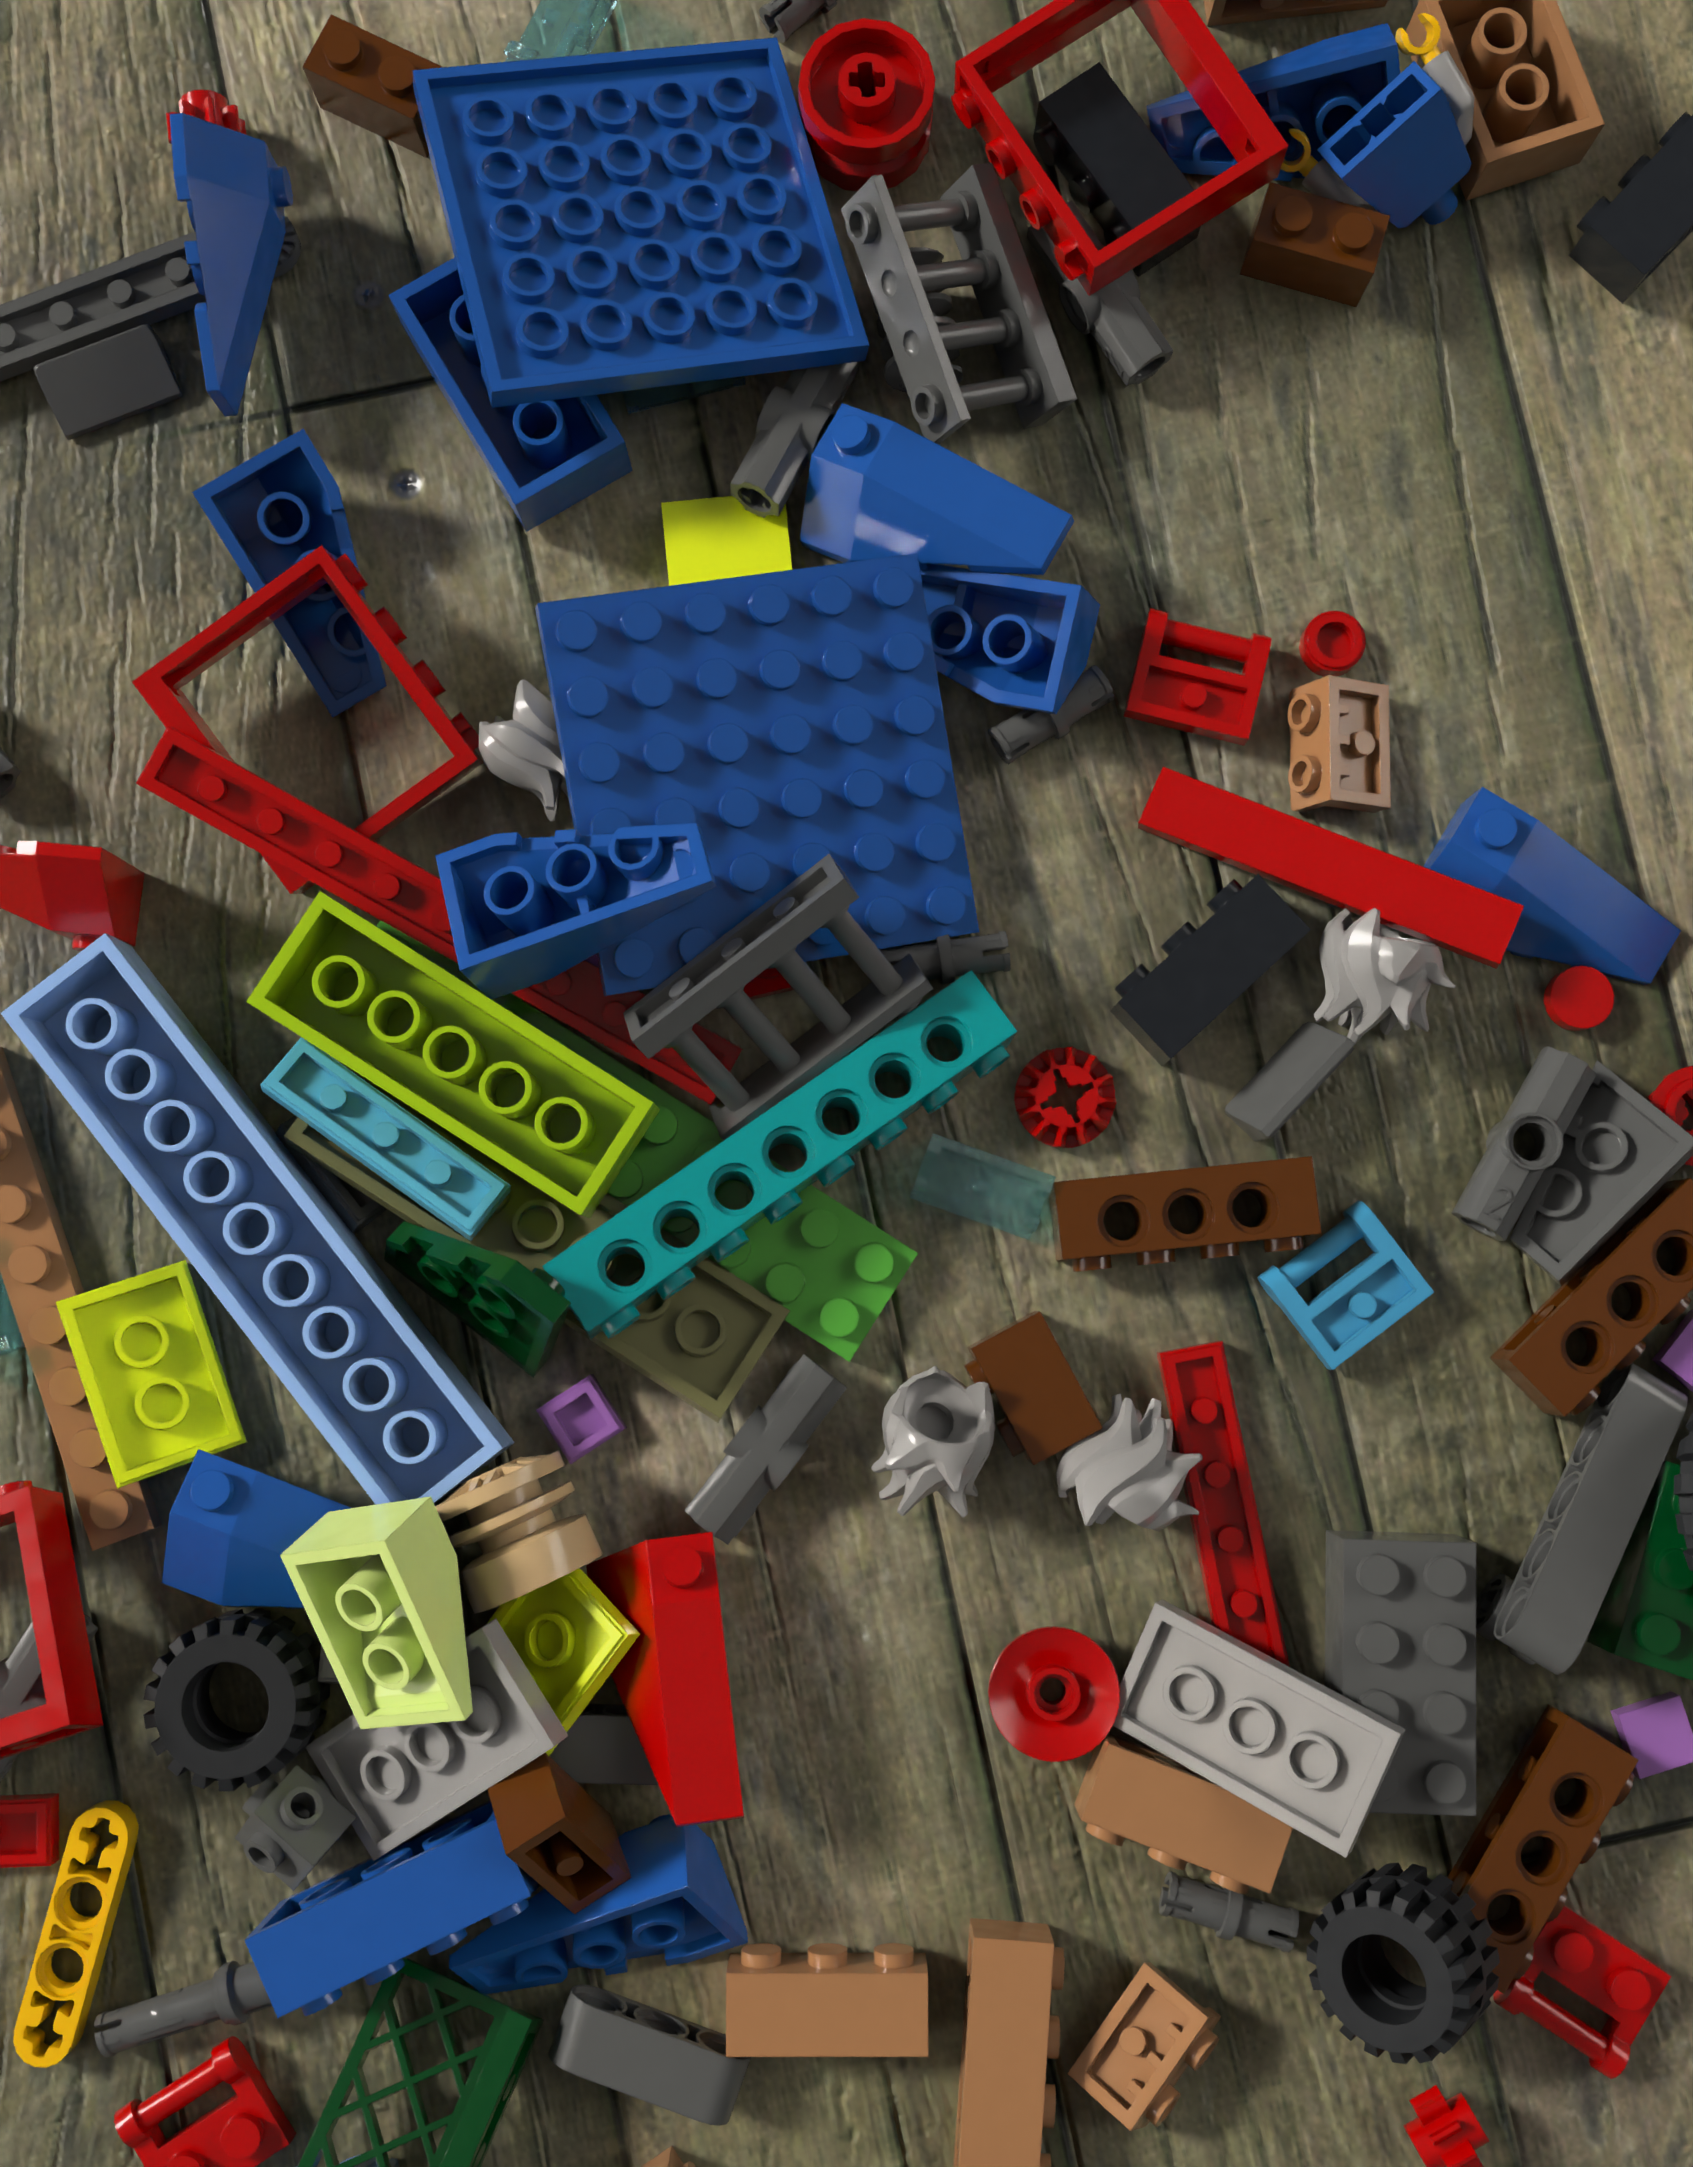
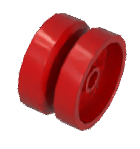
M861 18L837 24L814 41L802 61L798 85L800 116L814 163L822 178L844 190L858 191L874 175H883L887 189L896 187L917 171L929 151L936 81L930 57L913 34L889 21Z

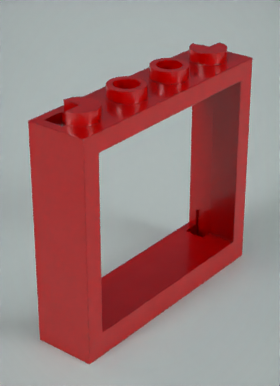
M1053 0L955 63V86L951 100L960 121L968 129L975 126L986 143V155L989 162L993 164L996 174L1001 179L1010 178L1021 194L1019 196L1020 205L1029 223L1036 230L1044 228L1055 245V258L1062 272L1071 281L1078 279L1089 296L1276 179L1289 146L1189 0ZM1131 6L1238 163L1098 251L992 93Z
M321 545L140 675L132 683L166 728L167 726L173 727L234 762L180 688L328 583L454 755L453 758L354 828V830L376 841L484 763L475 751L479 747V735L462 712L451 718L437 697L446 690L426 662L422 659L414 666L399 647V644L406 640L407 636L388 610L383 606L374 612L366 602L360 591L369 584L346 553L335 559ZM261 854L290 894H302L315 885V883Z
M28 1480L11 1482L0 1486V1527L16 1522L46 1704L0 1719V1760L104 1725L63 1493L33 1487L32 1481Z

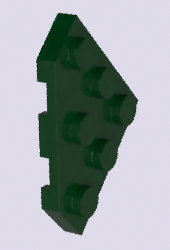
M403 1221L386 1240L384 1260L533 1378L550 1359L571 1302L564 1298V1288L550 1274L539 1268H534L530 1271L517 1260Z

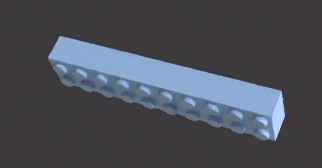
M104 933L1 1012V1015L375 1504L431 1496L436 1506L454 1492L461 1483L469 1480L515 1443L357 1237L349 1230L276 1136L269 1123L131 945Z

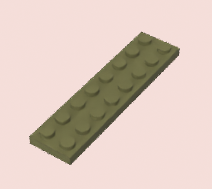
M344 1065L346 1068L511 1185V1192L473 1240L469 1241L299 1117L284 1135L286 1144L408 1223L517 1260L530 1271L534 1268L544 1270L542 1267L544 1264L628 1207L606 1193L591 1218L579 1215L346 1065ZM664 1229L661 1230L662 1238L670 1246L676 1248L689 1246ZM619 1255L608 1265L607 1277L616 1285L631 1286L642 1278L645 1266L634 1255ZM709 1258L704 1259L690 1269L696 1278L682 1290L666 1300H663L657 1292L637 1306L636 1309L641 1314V1317L610 1339L607 1338L603 1331L591 1339L569 1308L564 1324L717 1423L725 1414L790 1310Z

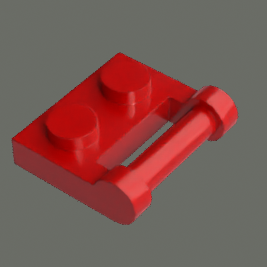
M1150 608L1141 637L1123 717L1244 746L1249 740L1272 638L1252 633L1249 639L1168 619V612ZM1161 644L1243 663L1242 675L1159 655Z
M1564 1905L1560 1914L1553 1921L1545 1922L1533 1943L1534 1955L1526 1973L1520 1979L1512 1980L1505 1994L1497 1990L1494 1993L1493 2000L1497 2005L1513 2015L1523 2013L1588 2056L1589 2064L1592 2068L1607 2078L1614 2079L1625 2069L1630 2057L1631 2044L1672 1976L1582 1915ZM1543 1971L1610 2015L1601 2032H1598L1534 1989V1982L1539 1973Z
M235 2036L227 2038L212 2048L209 2059L143 2102L139 2099L132 2100L117 2110L114 2115V2123L119 2137L128 2147L134 2148L144 2167H256L289 2145L296 2135L247 2049ZM225 2081L231 2084L236 2094L166 2139L158 2125L160 2122L221 2082Z

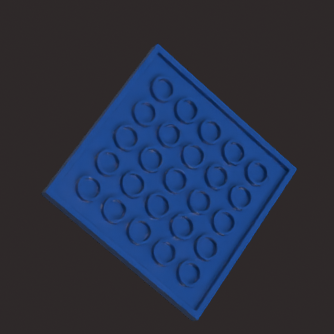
M777 37L413 70L414 94L491 408L865 361L869 342Z
M917 553L537 603L535 610L574 829H577L581 835L614 833L619 827L697 823L701 828L716 887L596 953L604 996L656 988L828 854L842 868L859 895V898L849 905L848 912L878 949L936 940L937 937L948 934L949 937L979 932ZM819 928L799 943L795 950L804 962L849 954L828 928Z

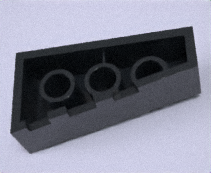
M1687 112L1661 138L1658 144L1662 148L1652 159L1644 154L1627 171L1618 183V186L1623 190L1612 202L1605 196L1600 198L1577 225V228L1584 234L1569 256L1622 304L1693 232V115L1691 116Z

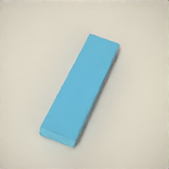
M302 1037L260 1084L262 1091L469 1241L473 1240L511 1192L510 1184Z

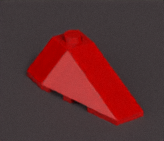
M18 841L17 849L0 845V908L73 940V950H84L104 933L135 947L145 873L102 847L39 841Z
M713 1532L645 1540L587 1564L586 1569L589 1579L640 1633L639 1637L613 1670L611 1676L676 1826L682 1827L744 1818Z

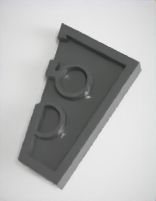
M1598 1060L1593 1067V1071L1597 1075L1563 1135V1148L1560 1157L1553 1165L1543 1171L1510 1236L1512 1243L1561 1286L1693 1156V1136Z

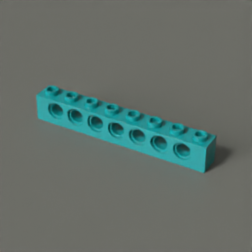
M972 970L544 1264L542 1266L544 1271L554 1277L564 1288V1298L571 1302L570 1310L591 1339L602 1331L608 1339L616 1336L641 1317V1314L636 1309L641 1303L657 1292L663 1300L670 1298L696 1278L690 1270L711 1254L717 1262L729 1257L750 1240L744 1232L764 1217L767 1218L771 1225L780 1221L803 1203L798 1193L817 1180L821 1182L823 1187L831 1185L856 1165L851 1159V1156L870 1143L876 1151L887 1146L908 1129L903 1120L922 1106L928 1114L935 1112L959 1093L954 1084L972 1071L979 1078H982L1003 1064L1010 1057L1005 1048L1009 1046L1016 1035V1028ZM934 1037L950 1039L958 1049L959 1058L950 1062L935 1059L927 1048V1041ZM884 1072L897 1073L906 1081L908 1093L900 1098L886 1097L877 1089L875 1077ZM831 1108H844L855 1117L857 1128L846 1135L834 1134L825 1127L822 1115ZM779 1144H792L803 1153L805 1164L794 1172H783L773 1166L769 1159V1152ZM738 1180L749 1187L753 1199L742 1209H727L716 1199V1189L726 1181ZM675 1217L688 1218L698 1227L699 1236L690 1246L684 1248L670 1246L661 1236L664 1224ZM619 1255H634L643 1262L645 1271L637 1283L631 1286H619L611 1282L607 1277L608 1265Z

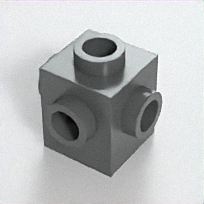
M296 1765L280 1784L273 1778L268 1777L247 1800L241 1809L250 1817L237 1833L235 1839L244 1846V1852L254 1866L264 1872L274 1873L294 1891L338 1841L356 1817L336 1800L324 1780L314 1775H308Z

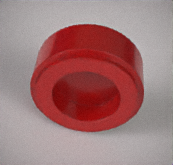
M1327 611L1312 619L1302 633L1299 643L1300 656L1307 668L1319 676H1342L1349 672L1361 659L1366 646V637L1362 626L1353 616L1341 611Z
M1574 966L1556 974L1549 981L1544 992V1006L1548 1016L1555 1024L1570 1031H1582L1599 1025L1609 1016L1614 1004V992L1609 980L1603 973L1588 966Z

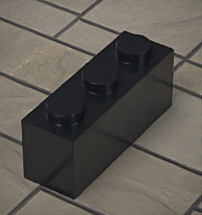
M1100 62L1039 102L1033 134L1035 147L1043 161L1049 166L1056 165L1066 178L1071 197L1076 206L1084 214L1091 212L1104 230V239L1107 245L1194 191L1193 187ZM1201 226L1132 270L1138 277L1195 240L1198 237Z
M1259 874L1244 887L1233 879L1206 904L1214 912L1213 916L1198 929L1189 921L1186 922L1161 946L1168 955L1164 961L1152 972L1142 963L1114 989L1122 999L1110 1012L1161 1066L1172 1059L1311 930Z

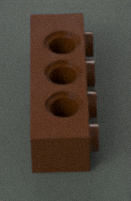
M1312 1156L1059 1181L1048 1185L1056 1261L1072 1259L1073 1272L1112 1268L1111 1255L1136 1253L1137 1265L1176 1262L1175 1249L1200 1246L1201 1259L1240 1255L1238 1242L1263 1240L1265 1253L1304 1249L1302 1236L1322 1234ZM1241 1191L1253 1194L1261 1205V1216L1252 1227L1240 1224L1233 1214V1201ZM1178 1197L1190 1200L1198 1211L1197 1225L1188 1234L1175 1230L1168 1219L1169 1207ZM1112 1204H1122L1128 1207L1135 1217V1229L1126 1240L1114 1239L1105 1230L1104 1215Z
M1687 1178L1667 1181L1490 1357L1543 1413L1566 1417L1569 1413L1577 1415L1587 1409L1601 1393V1388L1597 1384L1613 1368L1621 1370L1634 1362L1646 1348V1343L1642 1339L1658 1323L1665 1325L1676 1319L1691 1303V1298L1687 1294L1693 1289V1180ZM1664 1240L1672 1246L1675 1252V1263L1668 1273L1660 1268L1656 1259L1658 1246ZM1620 1284L1627 1289L1631 1297L1630 1310L1623 1318L1615 1314L1611 1305L1612 1293ZM1577 1329L1586 1339L1587 1350L1582 1360L1575 1364L1567 1355L1566 1341L1568 1336Z
M1549 1704L1447 1877L1453 1881L1451 1887L1453 1893L1459 1898L1467 1893L1477 1904L1471 1910L1477 1920L1487 1919V1910L1493 1899L1504 1894L1510 1895L1511 1903L1508 1912L1500 1919H1487L1493 1933L1486 1939V1943L1489 1946L1498 1948L1500 1963L1492 1972L1500 1977L1497 1990L1505 1994L1512 1980L1520 1979L1528 1970L1534 1955L1533 1943L1545 1922L1553 1921L1562 1911L1568 1894L1567 1884L1578 1865L1586 1863L1597 1850L1601 1839L1599 1829L1612 1806H1618L1628 1796L1634 1782L1632 1771L1639 1761ZM1574 1778L1576 1781V1793L1573 1799L1566 1805L1556 1806L1554 1796L1558 1785L1566 1779ZM1542 1836L1544 1845L1540 1856L1530 1863H1522L1521 1850L1524 1844L1533 1837Z

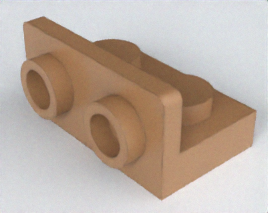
M1328 675L1292 689L1289 694L1287 713L1290 726L1288 782L1290 786L1291 810L1307 812L1327 806L1376 813L1391 808L1389 685Z
M1146 1962L1139 1969L1068 2072V2075L1129 2131L1146 2127L1149 2122L1158 2127L1171 2113L1181 2096V2093L1174 2086L1188 2065L1194 2071L1198 2070L1216 2047L1219 2037L1212 2030L1219 2022L1221 2016L1211 2007L1203 2008L1151 1962Z

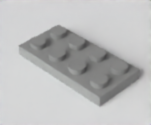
M1163 1599L1155 1602L1119 1685L1120 1704L1116 1720L1113 1724L1114 1727L1345 1858L1352 1852L1406 1730Z
M497 1619L492 1620L466 1638L473 1713L466 1720L360 1729L353 1714L305 1747L337 1801L356 1817L351 1824L373 1861L552 1749L569 1736Z

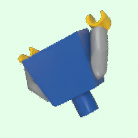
M1426 13L1418 14L1420 22L1427 31L1426 40L1421 47L1418 48L1412 45L1408 34L1403 28H1398L1395 36L1399 50L1408 56L1419 55L1425 66L1421 68L1413 61L1317 149L1324 158L1320 162L1310 155L1311 147L1307 135L1299 129H1289V133L1303 144L1304 150L1301 157L1297 160L1286 161L1284 159L1281 170L1285 172L1299 171L1305 177L1302 184L1312 194L1389 215V221L1397 228L1407 227L1420 215L1430 225H1436L1448 219L1454 213L1458 204L1457 196L1451 188L1469 172L1472 164L1465 146L1472 138L1475 97L1449 51L1440 52L1437 46L1441 30L1439 22L1434 16Z

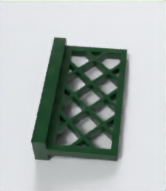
M404 1957L405 1966L382 1981L298 2167H317L322 2155L324 2156L326 2167H355L373 2158H376L378 2167H391L387 2152L420 2137L429 2167H481L544 2019L522 2009L509 2006ZM404 1975H407L426 1984L434 2013L400 2027L393 1999ZM440 1991L461 2001L444 2007ZM470 2006L495 2016L483 2045L459 2055L447 2016ZM386 2018L389 2032L376 2038ZM437 2021L449 2060L415 2075L403 2036ZM392 2041L404 2080L370 2095L362 2067L370 2050ZM476 2058L467 2079L462 2064ZM452 2069L460 2095L452 2114L429 2124L418 2083ZM355 2085L359 2100L345 2106ZM407 2089L418 2129L384 2144L373 2103ZM361 2109L373 2149L339 2164L331 2135L339 2118ZM447 2126L437 2148L432 2132Z

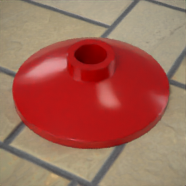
M1047 1626L1021 1634L1004 1648L998 1656L990 1675L988 1700L997 1728L1014 1748L1038 1760L1062 1762L1087 1754L1105 1739L1118 1714L1120 1687L1112 1662L1095 1641L1081 1632L1070 1628ZM1049 1678L1059 1679L1064 1684L1062 1695L1053 1701L1046 1700L1040 1695L1042 1683Z

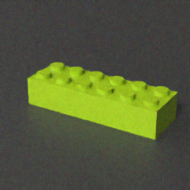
M319 891L246 1001L574 1212L587 1218H591L660 1111L651 1100L321 891Z

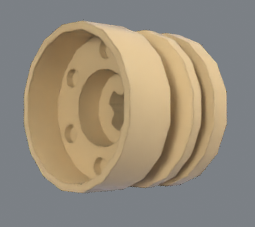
M559 1450L548 1455L521 1456L461 1483L444 1501L435 1506L442 1522L461 1513H466L470 1526L449 1536L453 1548L478 1542L483 1553L459 1572L460 1581L474 1614L525 1595L602 1556L603 1552L586 1514H578L556 1520L552 1512V1507L566 1499L575 1490L572 1480L545 1492L538 1478L565 1466Z

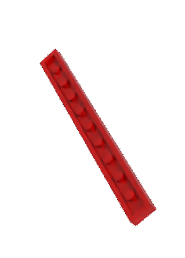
M167 726L136 784L458 963L441 880L438 876L177 729ZM584 960L552 979L512 992L513 995L711 1105L716 1095L672 1047L663 1048L648 1059L632 1042L623 1013L647 994L638 990L604 996L599 967L589 961ZM695 1023L692 1031L730 1072L743 1049L701 1024Z

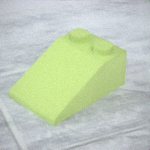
M431 1496L327 1512L280 1555L360 1729L463 1721L473 1713L457 1554Z

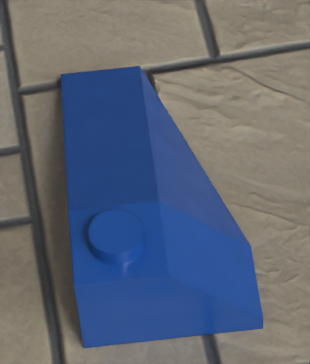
M1388 23L1324 39L1238 71V73L1289 145L1284 159L1286 161H1294L1301 157L1304 146L1289 133V129H1299L1309 138L1310 155L1320 162L1324 158L1317 149L1400 74L1398 44ZM1188 90L1146 106L1151 132L1181 173L1218 176L1238 163ZM1280 169L1278 177L1274 180L1291 181L1292 178L1305 177L1299 171L1285 172Z
M184 113L170 114L173 171L177 200L187 202L190 221L197 239L195 241H184L187 264L192 268L196 287L200 295L205 296L206 302L197 303L194 309L206 391L225 417L237 416L286 233L284 207L293 205L291 180L286 166H277L265 141Z
M842 403L811 455L800 542L807 549L843 563L917 553L920 570H930V564L967 565L971 572L1044 575L1073 525L1074 519L1066 511L895 421Z
M304 428L192 492L255 593L321 545L335 559L346 553L359 570L339 486ZM328 583L273 621L332 717L387 686L378 651ZM362 589L360 593L366 600L364 589Z
M930 564V570H920L936 670L996 705L1057 714L1087 666L1100 604L1082 585L1000 573L971 572L965 568Z
M1481 787L1460 804L1423 866L1524 905L1506 948L1512 955L1529 959L1533 957L1568 964L1571 967L1588 966L1597 969L1607 977L1648 985L1652 982L1681 932L1679 928L1538 819L1484 787Z
M697 823L619 827L614 833L581 835L577 829L555 830V836L522 838L518 832L496 833L435 855L459 970L491 1000L552 979L716 887L701 828Z
M198 1449L169 1513L162 1583L224 1607L255 1606L305 1609L280 1555L327 1512L350 1509L351 1507Z
M668 1814L653 1819L650 1824L625 1832L618 1837L632 1878L576 1914H573L552 1894L543 1889L528 1900L530 1905L524 1911L507 1921L492 1925L449 1956V1969L479 1992L492 1994L561 1983L567 1978L568 1969L577 1967L604 1968L606 1975L628 1972L627 1960L665 1954L667 1966L689 1963L748 1943L745 1923L713 1840L697 1825L677 1827L672 1815Z

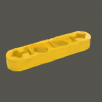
M105 1800L86 1810L75 1820L68 1836L14 2028L13 2043L16 2053L25 2063L33 2067L47 2068L58 2064L78 2045L84 2033L138 1839L139 1824L136 1814L128 1805L120 1801ZM104 1819L109 1820V1832L118 1836V1840L113 1841L104 1848L98 1865H85L96 1856L100 1843V1836L91 1832V1828L98 1825ZM88 1882L96 1886L100 1891L102 1907L97 1915L92 1917L83 1916L74 1910L70 1901V1893L74 1884ZM70 1948L80 1955L84 1964L80 1980L65 1982L55 1975L52 1968V1956L55 1950ZM55 2000L67 2001L57 2010L53 2024V2031L63 2036H60L49 2046L44 2043L45 2032L36 2027L51 2014Z

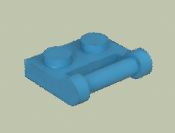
M1360 1200L1343 1211L1345 1219L1279 1269L1272 1265L1257 1277L1265 1292L1282 1309L1326 1369L1334 1370L1434 1293L1376 1215ZM1362 1239L1373 1252L1371 1255L1308 1303L1302 1299L1295 1288L1358 1240Z

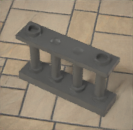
M993 164L972 165L940 197L939 201L896 206L892 203L883 175L871 176L841 208L845 219L847 234L857 252L910 398L913 415L919 423L923 437L939 445L971 419L968 411L1010 403L1015 404L1023 429L1042 426L1077 400ZM950 226L962 260L915 266L903 232ZM971 285L984 319L937 326L925 292ZM993 344L1005 378L959 386L947 351Z
M830 854L821 859L623 1013L632 1042L648 1059L663 1048L672 1047L719 1098L709 1108L718 1133L723 1140H726L823 1073L891 1020L910 1013L917 1007L922 997L933 989L910 953L892 966L848 912L849 905L857 900L859 895L845 872ZM819 928H828L872 981L842 1005L795 951L799 943ZM767 968H776L820 1020L819 1023L791 1044L743 991L747 983ZM715 1008H724L769 1059V1061L740 1083L692 1031L693 1025Z

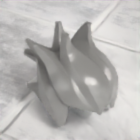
M522 679L516 688L513 719L504 721L502 717L495 716L494 723H489L488 721L479 722L478 749L484 764L492 774L511 785L534 793L541 800L546 816L552 822L556 820L561 790L564 791L567 797L568 791L551 695H543L527 680Z
M1345 908L1327 923L1321 936L1319 953L1326 993L1322 1004L1314 1013L1316 1022L1318 1023L1323 1019L1332 1021L1340 1016L1338 1024L1341 1027L1351 1024L1347 1037L1355 1044L1379 1022L1380 1030L1385 1035L1390 1033L1397 1020L1404 1030L1410 1029V1021H1412L1418 1027L1428 1032L1426 999L1431 983L1455 988V985L1444 972L1439 947L1424 940L1400 937L1398 930L1380 924V910L1376 908L1371 909L1355 922L1351 919L1352 913Z
M933 1366L927 1371L909 1378L890 1397L884 1408L882 1418V1431L886 1448L883 1455L871 1468L875 1473L892 1470L891 1481L879 1492V1497L881 1500H889L904 1495L897 1510L901 1516L906 1515L923 1498L938 1491L963 1518L968 1515L966 1495L975 1497L979 1495L974 1481L987 1460L993 1445L995 1420L992 1397L988 1383L977 1382L966 1387L951 1374L944 1370H939L937 1366Z
M1121 1394L1112 1396L1111 1416L1102 1424L1103 1428L1067 1447L1063 1452L1056 1472L1059 1497L1067 1498L1068 1492L1076 1488L1078 1505L1085 1526H1091L1095 1521L1098 1524H1104L1116 1511L1121 1517L1136 1525L1159 1532L1182 1516L1199 1515L1198 1510L1177 1500V1497L1183 1487L1188 1471L1198 1462H1201L1203 1456L1200 1453L1180 1454L1172 1452L1173 1421L1171 1418H1161L1162 1401L1152 1398L1142 1419L1141 1412L1135 1409L1131 1398H1124L1122 1401Z

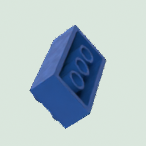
M455 257L388 295L403 329L526 532L633 471L626 443L597 395L491 408Z
M490 1800L401 1843L375 1861L369 1858L280 1901L244 1941L277 2018L300 2007L304 2016H308L337 2001L343 1995L340 1989L343 1986L364 1977L367 1985H373L392 1976L405 1966L404 1957L424 1947L427 1948L429 1955H434L454 1946L467 1936L466 1927L486 1917H489L492 1925L511 1919L530 1905L527 1898L539 1887V1884L506 1855Z

